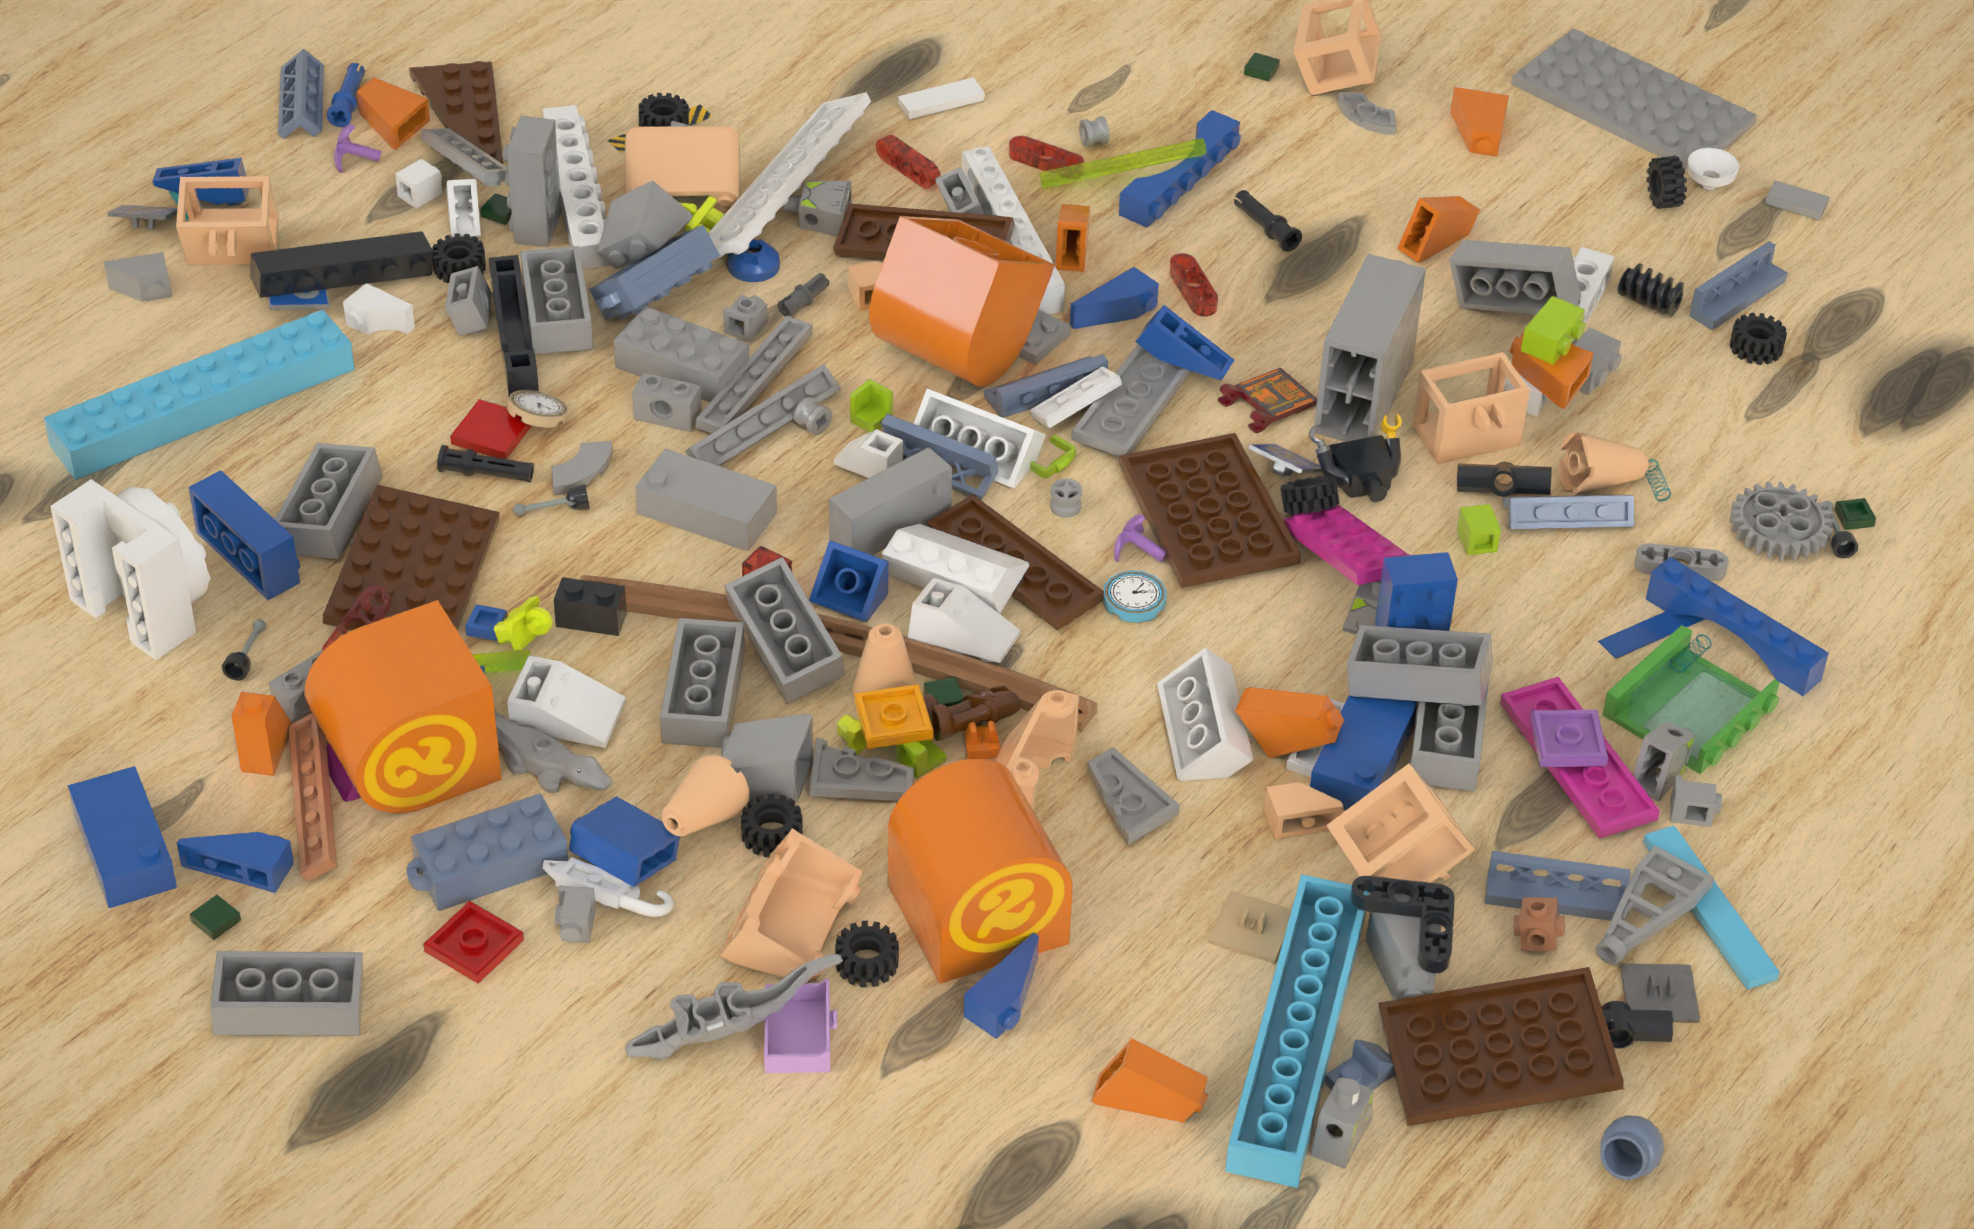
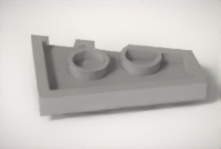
M816 738L810 781V796L898 801L913 785L914 768L880 757L868 759L858 756L854 749L843 747L842 750L827 746V741Z
M1114 747L1088 761L1087 772L1127 845H1130L1179 814L1180 805Z

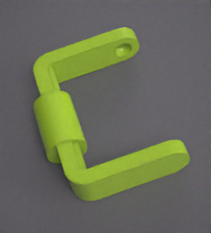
M1053 435L1049 438L1050 443L1066 453L1050 463L1047 468L1032 461L1030 463V470L1043 478H1048L1056 472L1059 473L1075 459L1076 447L1059 436Z

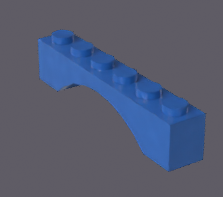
M1211 110L1197 123L1195 147L1185 160L1164 172L1135 178L1120 192L1119 216L1146 228L1156 219H1160L1171 205H1175L1184 193L1190 191L1196 182L1205 177L1217 163H1221L1232 149L1234 150L1238 147L1241 140V135L1239 134L1240 121Z
M1669 557L1651 572L1646 595L1647 601L1671 615L1698 616L1730 630L1759 655L1777 681L1801 696L1808 693L1822 680L1829 652L1672 557Z

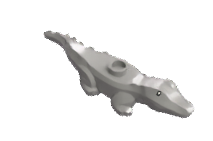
M494 709L498 745L502 748L505 754L506 765L513 774L520 775L528 771L538 776L541 788L548 793L559 792V785L562 779L570 780L580 787L602 791L612 784L611 778L603 771L593 756L574 754L556 739L535 728L519 726L516 722H509L504 715L498 714L496 709Z
M831 954L811 960L793 970L777 984L768 988L745 991L741 983L721 982L716 986L714 995L697 1000L694 995L676 996L670 1003V1008L674 1011L675 1018L664 1025L653 1026L629 1041L625 1045L627 1056L631 1058L650 1057L654 1060H662L671 1056L683 1045L711 1042L736 1032L748 1030L756 1023L764 1021L768 1015L779 1012L782 1006L795 996L797 990L810 977L824 969L841 963L843 961L842 957L838 954Z

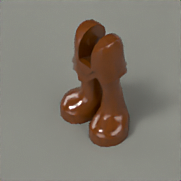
M1006 686L976 691L973 694L964 696L961 703L952 706L939 704L937 699L931 694L923 695L933 728V736L936 741L950 738L954 734L967 729L969 723L975 722L976 724L981 721H987V724L988 721L997 723L1001 719L1013 716L1020 709L1018 696Z

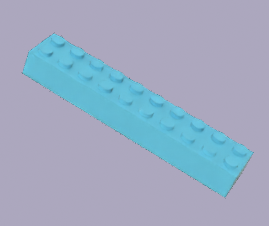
M324 310L311 313L295 321L285 323L282 326L228 345L225 348L202 355L194 360L145 377L137 382L44 417L49 445L73 478L77 480L355 370L351 341Z
M1301 874L1231 1132L1225 1172L1295 1188L1299 1186L1367 911L1357 909L1351 903L1352 885ZM1363 891L1364 895H1369V892Z

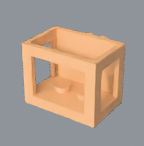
M1321 0L1303 5L1293 52L1310 95L1361 84L1370 85L1375 82L1382 34L1369 0ZM1352 6L1347 33L1327 37L1318 14ZM1362 18H1363V21H1364V23H1365L1366 29H1361V30H1360V28H1361V22H1362Z
M269 176L180 177L176 228L188 265L250 264L251 253L277 250L279 213ZM195 188H259L262 198L261 209H201ZM186 211L189 218V222H185Z
M1504 352L1421 370L1412 426L1437 464L1520 446L1530 389ZM1490 368L1486 396L1449 404L1434 382ZM1506 377L1514 387L1513 390L1504 391ZM1430 397L1439 411L1428 413Z
M1410 763L1326 825L1360 877L1376 876L1432 883L1437 878H1442L1446 881L1451 877L1448 870L1475 851V848L1438 795Z

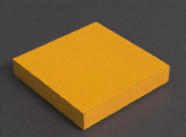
M919 684L854 693V704L867 749L933 739V728Z

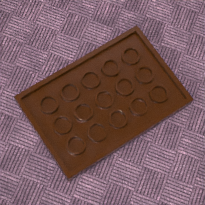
M1236 433L1120 455L1119 466L1159 545L1166 551L1165 556L1181 588L1301 563V553Z
M377 485L323 613V624L354 630L438 600L458 631L497 528L500 512Z
M1590 967L1378 1003L1379 1015L1389 1055L1394 1065V1075L1407 1126L1624 1089L1623 1076Z

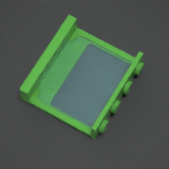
M1681 625L1607 692L1602 715L1641 739H1644L1648 733L1665 721L1690 730L1695 736V741L1687 767L1701 774L1710 765L1715 766L1729 747L1733 749L1747 730H1754L1765 713L1770 714L1774 711L1779 702L1777 692L1780 682L1774 679L1760 692L1701 656L1697 658L1696 654L1688 651L1693 631ZM1681 651L1682 653L1679 656L1683 659V653L1689 657L1690 661H1693L1692 657H1694V660L1697 658L1683 673H1677L1670 665L1671 659L1674 657L1678 658V653ZM1676 659L1675 661L1672 660L1673 668L1683 671L1682 663Z

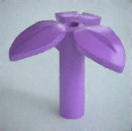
M352 124L346 125L341 130L334 151V163L338 172L343 173L341 161L345 153L379 162L382 152L352 143L348 137L355 128Z
M1142 514L1133 516L1124 526L1122 533L1117 537L1114 545V559L1116 562H1119L1122 547L1125 543L1132 542L1159 562H1162L1166 557V551L1141 534L1144 532L1141 522L1146 520Z

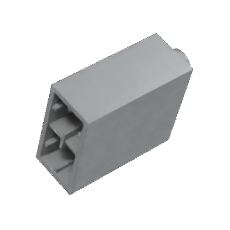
M1367 254L1324 340L1315 425L1323 426L1324 430L1317 428L1314 431L1315 434L1345 442L1378 436L1381 430V421L1385 415H1388L1414 359L1426 268L1407 264L1399 260Z

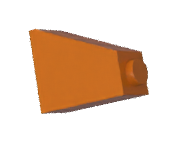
M375 77L357 90L359 114L395 150L430 122L428 98Z
M1454 87L1450 113L1469 152L1497 157L1506 119L1509 95Z
M1461 196L1419 198L1397 249L1416 262H1423L1468 236L1480 209Z
M1061 205L1057 225V270L1084 272L1089 234L1090 206Z
M1523 332L1520 338L1515 337L1511 344L1510 354H1513L1511 364L1523 378L1558 407L1565 409L1590 375L1593 352L1571 344L1568 353L1565 356L1561 355L1553 365L1521 351Z
M1254 687L1245 688L1235 710L1269 758L1335 743L1344 722L1340 711L1334 706L1328 696Z
M241 692L231 715L241 772L274 776L289 739L288 726L292 722L275 696Z
M1131 1038L1099 1073L1091 1102L1101 1106L1184 1123L1194 1112L1199 1113L1204 1107L1208 1094L1204 1092L1208 1077Z

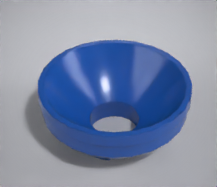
M761 239L752 240L746 251L737 255L733 252L728 254L727 268L729 273L736 279L745 282H762L774 277L780 269L779 254L774 247ZM750 250H758L759 252L750 253V252H747V251H750Z

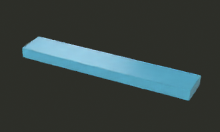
M1675 825L1645 834L1643 843L1649 851L1655 845L1709 874ZM1713 881L1712 888L1691 911L1746 989L1778 980L1779 970L1716 882Z

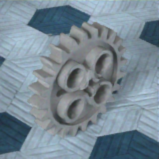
M1766 482L1765 488L1755 484L1753 490L1745 488L1744 494L1737 495L1736 501H1733L1729 522L1732 523L1731 531L1737 532L1736 539H1746L1744 545L1746 548L1755 546V554L1766 551L1767 558L1769 559L1773 554H1777L1780 561L1784 560L1785 555H1789L1793 561H1796L1798 554L1808 559L1810 552L1817 555L1820 548L1825 549L1827 541L1831 537L1834 520L1830 519L1832 512L1825 510L1826 503H1816L1818 495L1808 497L1806 495V488L1798 492L1796 491L1795 484H1792L1788 489L1784 488L1782 482H1779L1778 487H1773L1770 482Z

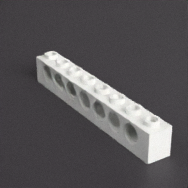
M576 105L544 108L543 118L554 119L556 124L561 206L570 247L579 246L583 269L610 266V263L597 253L606 219H603L606 218L604 201H601V188L597 179V171L593 162V154L589 145L584 116L578 115Z
M990 147L962 151V170L984 214L1013 217L1015 226L1009 243L1053 263ZM1056 267L1053 269L1039 310L1047 314L1064 312L1065 283Z
M1581 247L1577 256L1573 257L1581 294L1576 306L1585 309L1583 322L1587 324L1611 279L1615 256ZM1575 339L1572 342V345H1574L1578 341V339ZM1520 375L1530 389L1526 413L1538 416L1547 397ZM1506 377L1504 391L1513 390L1514 387Z

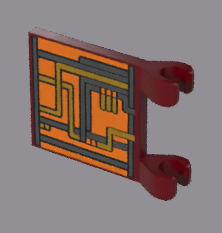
M1282 368L1236 385L1223 384L1220 387V392L1224 396L1218 398V401L1225 407L1232 405L1240 397L1254 407L1256 410L1250 414V418L1254 422L1248 424V428L1254 433H1260L1275 421L1317 405V398Z

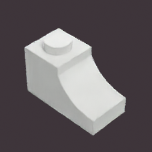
M476 179L448 180L446 193L451 238L455 237L456 233H460V237H464V234H470V239L473 236L481 238Z
M368 283L343 301L346 325L367 335L381 330H395L408 334L415 328L412 304Z

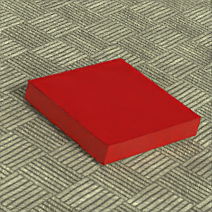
M478 399L451 434L450 440L452 445L474 449L476 452L492 457L507 459L532 425L521 421L522 416L518 414L515 417L511 416L505 406Z
M469 901L437 930L423 946L425 953L479 984L524 941V933Z

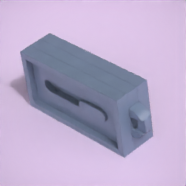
M701 225L671 238L660 249L632 262L590 288L589 291L606 320L616 316L619 320H622L631 314L639 313L645 306L649 307L648 303L653 300L657 301L671 293L669 290L674 287L678 288L692 280L691 277L696 273L701 274L713 267L711 261L719 257L720 254L704 225Z
M540 793L411 836L414 860L407 866V878L413 889L428 891L437 910L441 911L547 875L548 873L542 868L544 860L568 861L567 841Z

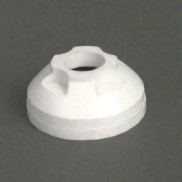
M1702 148L1689 155L1687 171L1690 177L1696 183L1702 185L1704 189L1714 190L1715 188L1724 187L1736 179L1739 171V162L1727 151L1717 148Z

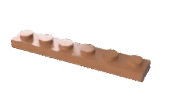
M312 713L288 726L300 875L308 882L337 867L326 737Z

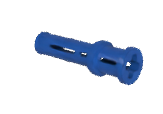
M351 63L348 66L341 89L333 95L331 100L332 106L328 108L326 113L327 120L336 127H345L350 124L352 112L356 108L357 100L355 96L365 74V69L362 65L359 72L357 71L359 63Z

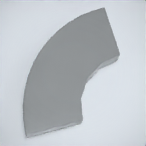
M1338 92V106L1350 121L1373 132L1395 135L1396 122L1394 110L1376 106L1368 100L1365 93Z
M612 441L581 443L580 450L573 459L563 464L552 466L554 495L565 494L575 486L584 484L587 486L590 484V480L598 474L602 475L608 468L612 458Z

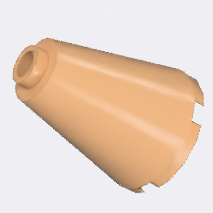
M1571 433L1565 438L1561 446V450H1565L1564 460L1559 459L1560 479L1563 487L1566 490H1572V494H1583L1641 479L1649 468L1648 457L1642 449L1592 435Z
M879 624L873 627L869 632L853 680V696L854 693L917 684L900 629L891 624Z
M705 755L691 766L662 811V822L666 829L673 835L685 836L739 815L749 801V787L741 771L737 773L730 766L732 762L722 756Z

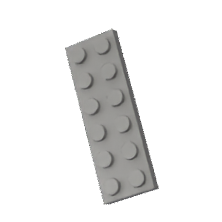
M1137 344L1116 372L1120 376L1122 385L1093 402L1072 430V440L1118 457L1132 453L1191 371L1160 361Z

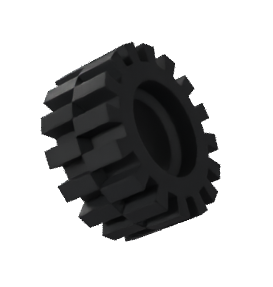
M657 93V97H654L651 94L648 95V99L643 98L642 103H639L640 127H670L672 121L689 125L688 103L686 104L684 98L680 100L679 95L672 97V93H667L666 96H662V93Z
M1678 156L1652 158L1648 164L1647 173L1649 177H1647V182H1649V186L1647 189L1651 193L1649 197L1650 200H1653L1652 204L1656 206V209L1679 207L1684 204L1683 200L1686 199L1684 193L1687 192V187L1685 186L1687 178H1684L1685 168H1682L1683 163L1679 161L1680 158Z
M456 233L453 238L450 235H446L445 241L440 238L437 240V244L432 246L434 274H437L439 280L443 278L445 283L450 282L451 274L478 266L483 275V271L486 270L485 249L482 241H478V238L475 236L470 239V234H464V237H460V233Z
M1750 313L1749 317L1744 314L1740 319L1737 318L1733 325L1730 339L1732 353L1734 355L1738 354L1740 360L1747 358L1746 362L1750 364L1752 360L1756 361L1757 365H1762L1763 361L1766 364H1771L1772 360L1776 362L1779 360V356L1781 357L1783 354L1787 336L1786 327L1782 326V322L1780 320L1774 322L1775 317L1771 315L1765 318L1764 313H1760L1759 316H1756L1755 313Z
M1333 476L1297 479L1295 482L1290 481L1280 487L1284 512L1287 514L1319 512L1322 509L1327 510L1340 504L1337 482Z
M768 794V799L764 800L762 795L758 796L757 803L750 800L748 808L744 807L742 810L741 838L745 842V847L748 850L753 848V853L756 855L763 851L764 857L768 858L770 853L776 849L791 829L803 835L801 808L799 805L795 806V801L792 799L786 802V796L780 795L779 799H774V794ZM769 822H776L783 825L782 827L777 829H766L761 827V825Z
M862 921L861 927H858L856 922L850 924V931L844 928L841 930V936L838 935L836 938L835 954L840 955L843 960L836 965L837 972L840 971V977L843 980L849 977V984L852 985L860 981V987L866 988L867 982H872V987L879 986V979L885 984L889 981V975L894 977L896 968L899 965V941H897L896 934L894 932L890 933V928L886 925L880 929V922L874 921L873 926H868V921ZM861 950H873L878 952L879 955L873 958H861L856 956L855 953Z

